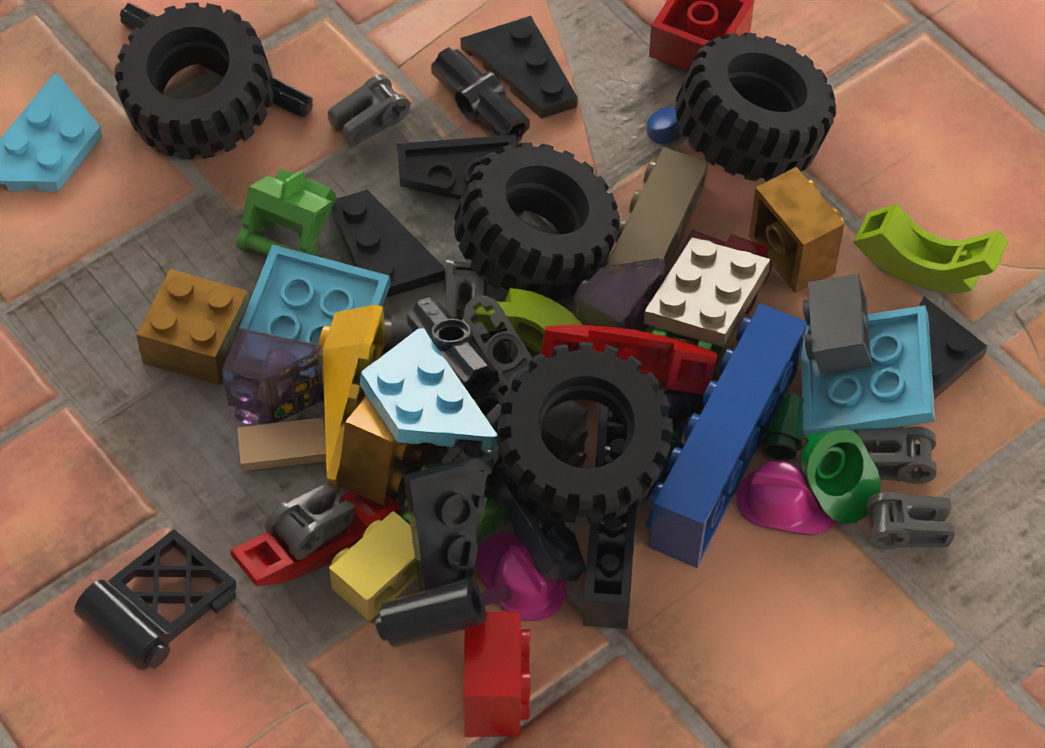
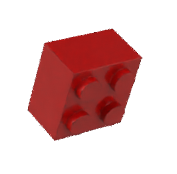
M667 0L651 25L649 57L688 71L696 53L707 42L730 33H737L738 36L746 32L750 33L754 0Z
M485 612L486 617L483 624L466 628L464 631L463 698L465 737H520V720H530V629H521V612Z

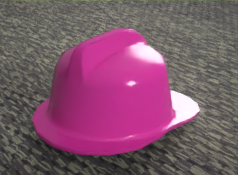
M771 461L762 465L758 470L749 473L740 482L736 492L737 507L742 516L752 524L803 535H816L828 531L837 522L831 519L822 509L802 471L789 462Z
M501 532L489 537L480 545L476 557V571L489 590L508 585L511 599L499 602L507 612H521V619L524 621H540L552 616L562 606L566 596V580L549 579L540 574L534 566V559L525 544L515 535V532Z

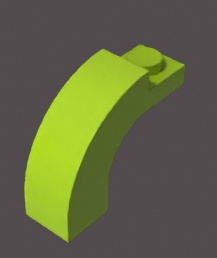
M898 204L868 212L853 243L869 260L895 278L935 292L964 293L973 291L980 275H988L997 269L1008 240L999 230L964 240H949L937 237L919 227Z
M510 288L505 302L496 301L523 344L537 355L541 351L546 326L583 325L577 317L559 303L531 291ZM483 307L478 308L475 311L477 319L473 321V324L481 322L488 332L495 331L496 328L490 318L495 311L493 309L485 311Z

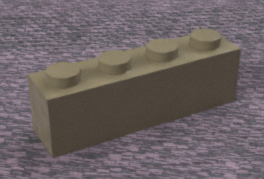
M663 147L657 161L650 160L643 180L645 186L642 191H635L629 207L631 215L628 221L621 220L617 231L618 237L615 241L617 244L614 250L610 251L602 268L625 264L629 265L627 280L604 284V287L611 286L610 294H617V296L620 294L621 297L623 293L622 298L626 299V297H630V292H632L633 300L654 297L706 187L708 161ZM645 262L644 277L630 280V264ZM650 262H656V264L649 265ZM655 277L654 287L625 292L626 281ZM615 283L620 285L621 292L614 293ZM650 302L641 303V304L647 306Z

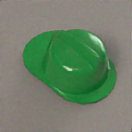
M846 428L818 435L812 433L806 435L807 444L800 455V470L822 509L831 519L841 523H855L868 515L867 500L874 494L880 493L881 479L861 438L857 433Z

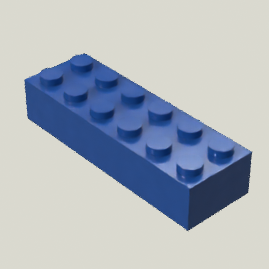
M759 303L752 318L744 317L736 336V340H739L735 350L728 348L719 368V372L722 375L719 381L711 380L702 399V405H705L701 415L694 413L689 420L684 434V438H687L683 449L676 447L670 456L666 468L669 475L665 483L658 481L651 492L648 506L652 507V510L646 522V528L651 530L649 548L698 568L740 482L762 442L760 437L777 405L779 395L788 391L798 371L807 321Z

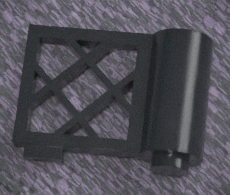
M173 529L108 581L98 580L85 589L75 604L74 612L137 669L156 668L168 657L170 653L169 643L210 609L217 614L236 598V592L234 591L236 589V580ZM175 547L187 557L186 566H160V557ZM135 577H154L153 592H133L126 584ZM159 577H186V592H159ZM191 577H210L219 585L210 592H191ZM158 604H185V612L170 623L158 613Z
M468 578L393 599L381 604L380 613L375 618L376 628L383 641L388 640L392 647L397 648L474 627L485 622V606L511 599L510 590L507 585L481 592L477 583L473 579Z

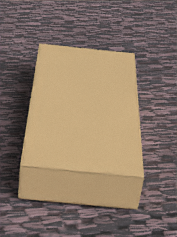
M323 417L237 427L242 472L326 462Z

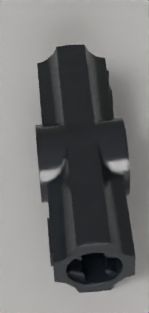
M448 47L438 53L436 60L431 64V73L454 95L460 112L468 120L473 121L477 118L494 136L516 135L517 142H519L530 128V119L506 97L504 87L496 75L489 71L483 74L458 49L453 50Z
M430 297L416 301L413 309L407 313V324L411 330L415 332L417 329H425L465 389L475 400L489 395L493 386L498 384V371L471 340L470 326L462 320L453 319L440 303L433 302Z

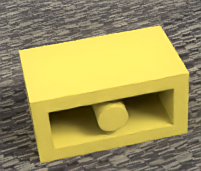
M394 511L382 521H374L364 532L363 538L352 548L341 550L329 567L332 590L369 622L380 613L383 602L395 599L418 578L411 525Z

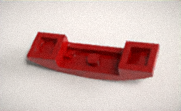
M594 325L546 326L540 351L546 358L552 356L553 347L564 344L568 346L569 352L577 351L579 342H593V351L604 352L606 345L619 349L618 358L626 361L631 355L642 363L640 372L642 374L652 372L658 381L665 382L666 389L704 395L707 386L713 378L717 360V353L681 340L631 329Z
M349 491L340 496L339 504L344 501H350L356 506V513L351 526L319 546L306 558L297 560L290 554L289 546L280 537L274 538L269 531L232 548L230 555L255 586H268L286 582L328 565L341 550L345 548L350 549L360 541L366 529L374 521H382L392 511L400 515L402 508L392 497L383 506Z

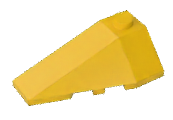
M379 305L335 312L331 326L324 325L319 338L318 350L323 351L327 483L330 482L335 487L337 496L340 489L338 478L345 421L367 396L360 386L361 371L382 356L386 344L383 307Z

